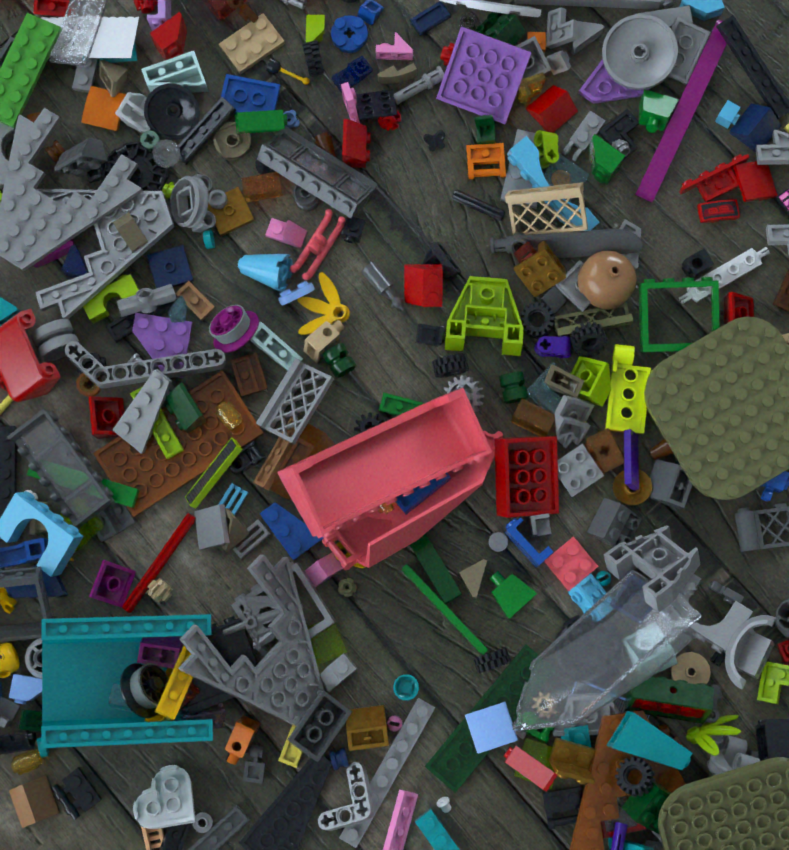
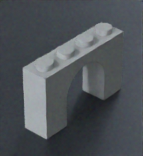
M693 574L687 583L694 582L696 588H698L701 578ZM680 592L673 603L661 611L660 615L668 620L674 619L678 622L677 626L685 631L691 630L695 633L694 637L702 642L708 641L712 644L711 648L720 654L722 652L726 653L729 641L736 629L747 621L753 611L735 601L721 622L711 626L701 625L690 616L688 611V602L692 595H682V592Z

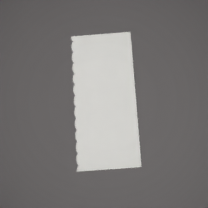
M41 17V19L62 28L49 58H131L139 17Z

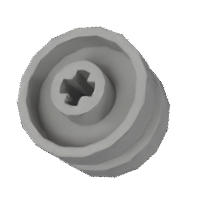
M59 319L46 323L31 333L34 345L39 347L37 352L41 361L49 362L67 356L65 346L69 342L75 341L80 344L77 336L72 334L74 329L69 319Z

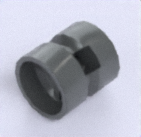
M297 184L295 185L293 195L297 207L305 212L314 210L319 204V198Z

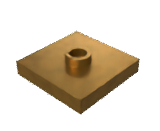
M239 187L225 193L228 201L222 209H214L208 202L207 209L214 214L216 218L215 225L221 237L255 221Z

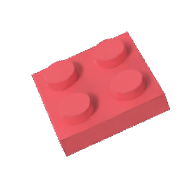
M574 536L543 561L567 591H570L599 567Z

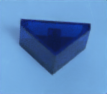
M75 244L70 247L61 268L65 275L73 278L88 273L79 249Z

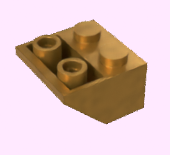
M384 705L349 709L352 711L346 720L349 751L389 746Z

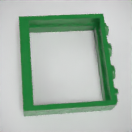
M701 277V281H694V278H682V282H675L674 278L663 279V282H655V279H644V283H639L640 352L680 351L692 344H649L647 289L711 287L713 332L720 328L719 280L713 281V277Z

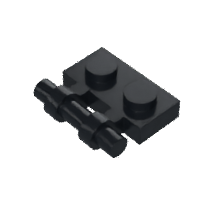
M80 767L62 779L66 785L64 789H61L58 784L51 788L55 794V799L62 803L65 813L70 815L74 821L80 817L76 809L81 806L84 812H87L102 800ZM69 792L76 799V802L73 804L66 796Z

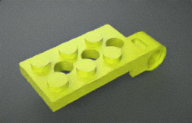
M615 344L605 430L624 432V430L631 429L636 434L643 435L647 411L644 390L651 368L632 366L635 347ZM633 371L636 377L634 380H628L625 377V373ZM626 389L631 390L634 394L633 398L626 399L623 391ZM623 408L630 409L632 412L631 417H623L621 410Z

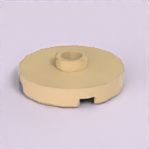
M686 652L676 657L678 664L671 666L670 669L673 681L685 680L692 684L708 683L711 674L710 665L703 656L694 652ZM689 668H692L694 670V674L692 676L688 674Z

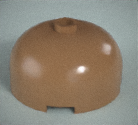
M600 251L590 256L581 266L577 282L580 292L585 295L590 304L601 309H614L625 303L633 294L637 278L632 263L624 255L615 251Z

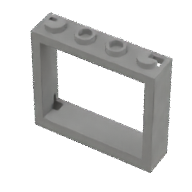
M290 562L292 572L297 573L325 618L308 630L310 639L335 624L336 620L301 564ZM256 584L251 588L252 592L247 594L246 597L258 596L264 590L259 584ZM241 595L234 599L235 603L231 606L242 622L247 617L242 612L241 606L243 605L238 600L241 599ZM265 645L262 646L260 651L263 658L268 653Z

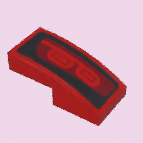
M737 199L711 201L697 205L700 223H714L719 220H736L740 218Z

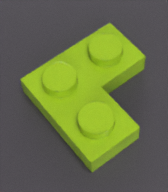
M766 662L761 674L757 700L779 704L782 685L789 686L788 665Z

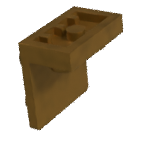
M545 240L538 244L537 253L514 267L515 273L534 297H537L566 278L565 267Z
M555 738L548 760L556 775L562 779H568V777L576 779L578 783L587 785V783L594 784L595 782L594 777L589 771L595 753L594 748Z

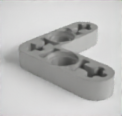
M353 762L347 768L352 804L321 813L318 818V825L321 829L333 831L368 821L373 817L374 806L366 767L363 764ZM356 768L360 769V772H358L357 775L353 774V772L356 771ZM359 786H363L365 789L364 795L358 797L356 794ZM363 806L364 808L368 809V811L365 812V815L361 814ZM345 811L350 812V819L347 822L342 820V814ZM327 817L330 819L336 818L337 820L329 822L328 825L325 824V821H327Z

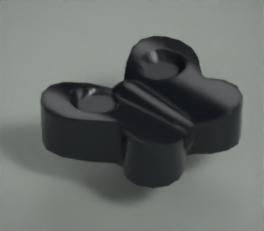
M443 130L437 131L435 135L425 134L423 136L424 141L429 145L430 151H435L437 147L440 149L445 147L443 142L445 133Z

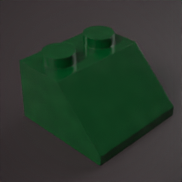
M180 383L166 397L168 404L165 406L171 415L175 413L178 418L175 422L181 431L184 429L189 433L207 422L183 383Z

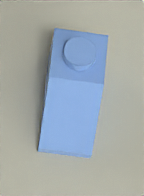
M13 674L9 698L15 699L14 703L26 704L27 701H33L42 695V679Z

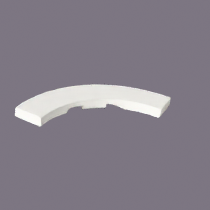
M439 0L497 13H517L520 16L539 17L541 15L540 9L529 6L502 4L484 0Z

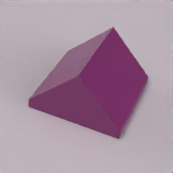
M103 560L89 597L122 608L136 571Z

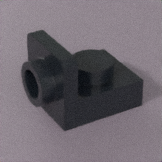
M347 217L344 229L341 231V237L344 241L351 244L355 242L360 243L366 220Z

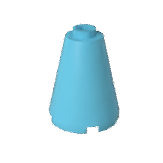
M289 254L244 255L239 259L238 268L242 274L282 292L288 286L286 284L287 278L291 279L292 272H290L289 268L293 265V261L291 258H288Z

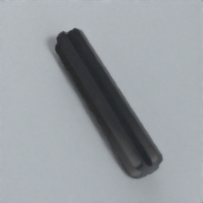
M455 190L452 195L453 200L499 221L505 215L504 210L462 191Z

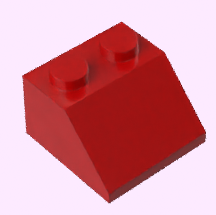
M178 12L150 32V36L155 48L165 60L184 53L187 28L182 14Z
M344 119L343 162L352 168H366V162H370V150H367V144L371 143V133L367 132L366 125Z
M404 264V302L422 307H442V264Z

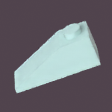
M259 322L256 333L250 339L253 344L287 371L295 358L302 361V357L267 326Z

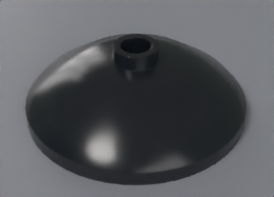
M167 83L156 87L148 95L144 104V116L149 128L156 132L158 136L168 140H178L185 138L198 124L200 107L196 97L189 89L179 84ZM171 107H176L177 112L173 113Z

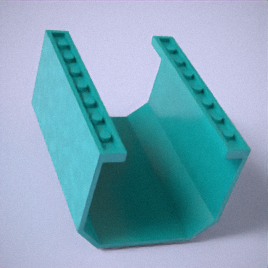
M211 614L42 619L41 748L213 741V719H204V710L190 715L185 698L173 721L146 722L144 721L145 718L136 715L130 710L123 699L120 688V679L124 669L131 664L137 663L140 643L143 637L183 636L192 625H198L206 636L211 635Z

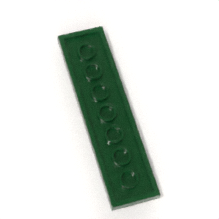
M525 644L469 713L506 702L513 723L556 669ZM465 717L428 761L425 768L456 793L490 750L477 754Z

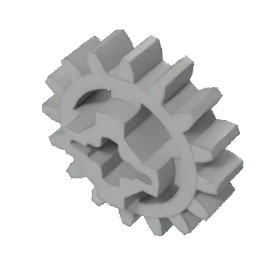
M466 375L454 377V381H448L450 387H444V390L449 393L454 391L456 387V390L464 388L470 403L472 402L471 406L474 412H478L479 408L477 406L483 405L480 398H484V395L480 394L483 388L477 387L479 381L473 382V377L467 378Z

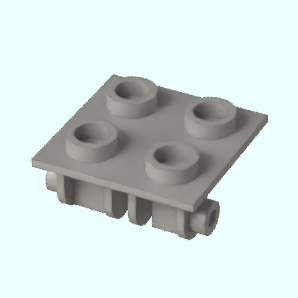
M583 444L558 460V477L571 497L604 476Z

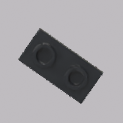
M27 730L26 732L14 733V736L10 734L0 735V755L35 750L36 733Z

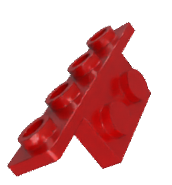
M741 154L737 155L731 160L732 162L725 164V162L715 167L714 171L710 173L705 171L698 176L699 178L685 181L682 183L679 193L682 195L697 187L704 201L709 202L739 187L732 169H734L735 165L746 163L750 156L748 154L744 156Z

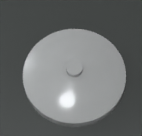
M647 14L631 15L618 21L607 33L602 48L603 64L608 75L619 85L633 90L649 89L662 83L674 69L678 55L677 40L671 28L661 19Z

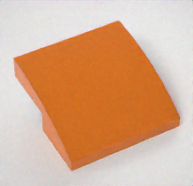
M91 86L81 123L119 131L121 119L115 112L126 94L119 92L116 97H111L107 89Z

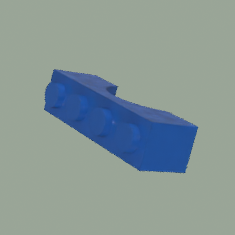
M39 538L24 541L14 546L0 548V569L39 561L47 548L48 539Z

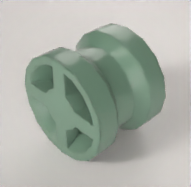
M148 130L141 135L140 141L143 147L149 149V151H152L151 149L154 148L160 149L161 141L156 132Z

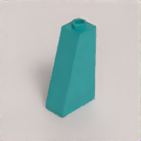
M630 711L626 712L607 743V746L679 770L686 768L691 761V751L636 713Z

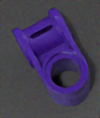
M543 336L536 342L534 351L541 357L570 358L571 338L569 336ZM542 343L547 347L546 350L541 346Z

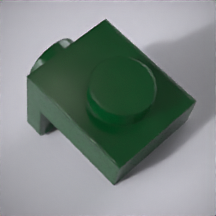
M493 115L475 117L477 145L496 143V125Z
M22 709L18 729L41 732L42 711Z

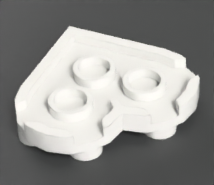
M177 765L162 767L155 778L152 779L151 788L144 790L136 802H134V817L143 828L160 829L196 822L192 782L189 774L183 768Z

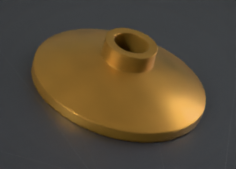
M639 470V490L631 492L629 491L630 488L625 485L624 471H622L614 480L613 492L621 503L630 506L639 505L649 498L652 492V482L645 472Z

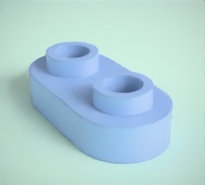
M306 280L297 284L298 288L292 291L290 289L282 291L280 293L281 296L278 298L280 304L285 305L315 290L312 282L308 283Z

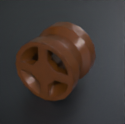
M57 140L53 141L52 146L44 149L56 164L61 154L65 152Z

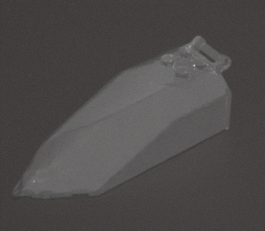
M631 570L531 662L529 670L532 671L528 683L525 682L516 709L517 719L512 724V729L514 731L533 730L579 723L651 678L695 638L690 625L697 622L701 618V614L698 610L693 609L681 592L676 600L688 614L686 618L682 617L672 603L658 613L645 602L642 586L650 580Z

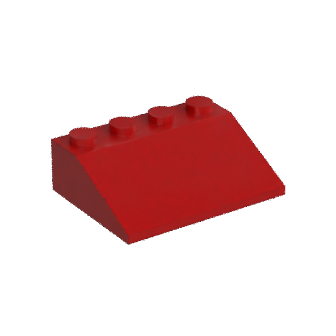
M557 436L494 438L497 516L509 518L547 513L559 514Z

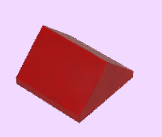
M552 85L526 107L529 114L546 132L552 133L578 113L568 91Z
M729 292L724 297V325L737 318L754 317V299L752 297L735 292Z
M90 396L89 407L92 435L97 439L118 437L119 435L113 431V428L124 414L123 398Z

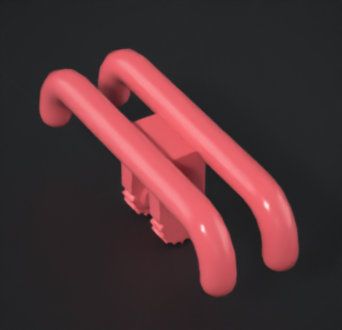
M331 209L325 211L322 222L295 264L289 268L290 272L296 273L310 253L317 255L308 271L302 275L305 281L313 277L345 225V218L343 216L339 217L335 229L326 241L322 234L333 216Z

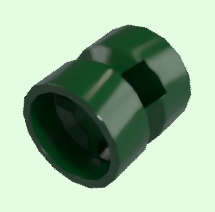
M344 343L331 347L322 355L326 363L331 365L330 369L335 378L343 377L357 367L353 358L347 356L349 352Z
M522 371L499 376L500 386L504 389L502 395L505 404L528 399L527 388L523 386L525 379Z

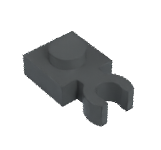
M711 581L708 589L724 597L723 601L730 605H733L735 601L741 604L744 596L728 587L722 586L716 581Z

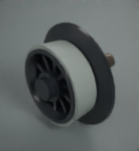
M134 663L124 669L120 679V688L123 699L132 712L142 718H152L158 715L154 711L169 680L167 674L154 663L144 665Z

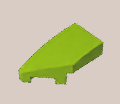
M306 15V42L317 40L320 43L325 33V15Z

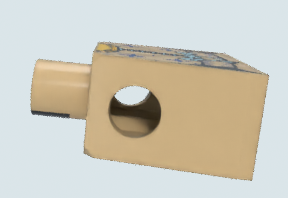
M336 320L332 325L327 321L324 322L305 339L304 352L314 362L318 363L323 358V353L339 342L340 332L344 329V325L339 320Z

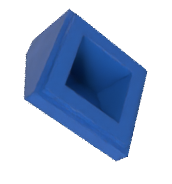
M366 0L360 6L357 17L373 25L384 10V7L374 0Z

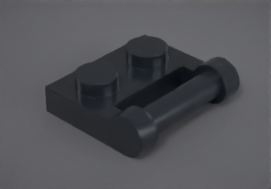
M581 786L542 793L549 830L555 829L557 826L576 823L578 815L553 819L552 813L580 809L583 797Z

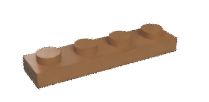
M292 416L286 425L294 422ZM295 427L287 430L288 437H292ZM279 437L253 483L269 491L280 466L293 444Z

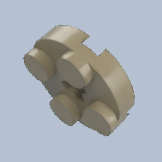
M235 122L225 123L214 136L215 148L225 160L240 159L251 150L252 141L250 133L237 134ZM231 137L238 139L235 145L228 144Z

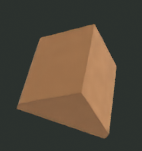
M47 775L9 790L22 828L60 813Z

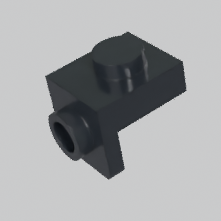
M419 323L415 343L440 346L442 342L444 343L446 337L444 326Z

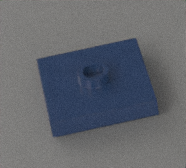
M183 245L147 255L156 288L169 284L176 287L186 284L188 281H194Z

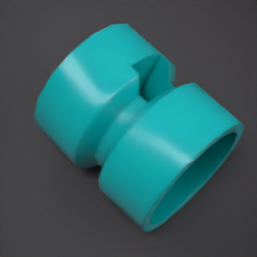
M409 674L401 675L395 680L393 690L399 699L411 700L417 695L419 684L413 676Z

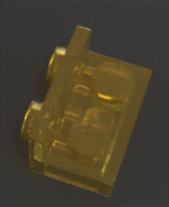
M543 72L522 79L517 96L520 104L523 103L525 108L529 106L531 97L541 93L545 83Z

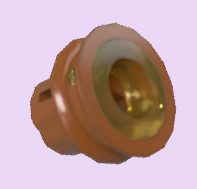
M84 373L76 381L78 391L87 397L97 395L102 389L95 383L89 389L87 385H90L92 381Z

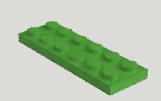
M26 14L0 68L1 123L12 128L16 127L19 114L22 115L62 31L60 26L32 14Z

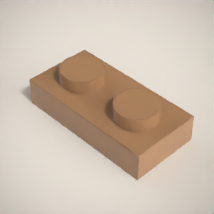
M190 281L175 293L201 321L216 309Z

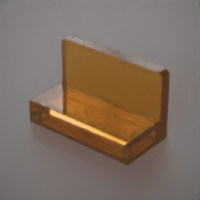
M522 398L511 422L541 437L547 436L555 420V415Z

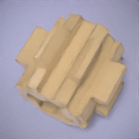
M161 578L157 581L153 580L147 586L149 588L147 591L148 595L159 604L162 601L166 602L171 597L170 592L173 589Z

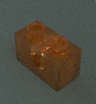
M277 172L241 178L244 197L247 203L283 196L280 176Z
M609 428L585 440L586 450L589 454L593 455L595 463L603 474L624 465V458ZM602 449L608 451L606 456L604 454L601 455L599 452Z

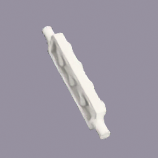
M767 247L758 252L751 248L702 277H713V281L719 280V289L761 266V258L770 254V252L767 250ZM711 287L687 288V293L679 297V301L684 304L692 299L697 303L711 295Z

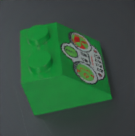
M594 134L588 148L592 175H594V178L599 183L608 185L621 168L625 155Z

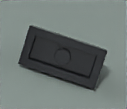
M433 242L429 246L431 249L427 252L423 264H438L441 262L443 280L452 276L457 277L462 273L441 242Z

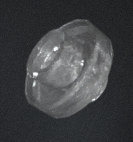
M161 140L153 148V160L161 167H173L179 161L180 149L172 140Z

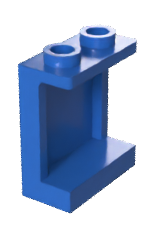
M521 517L518 520L514 518L506 525L505 535L537 568L553 551L548 546L539 554L516 529L523 522V519Z

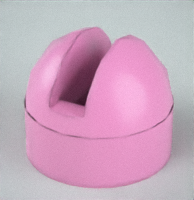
M396 715L389 717L387 720L388 729L393 732L399 731L402 727L401 718ZM390 721L400 723L399 727L390 725Z

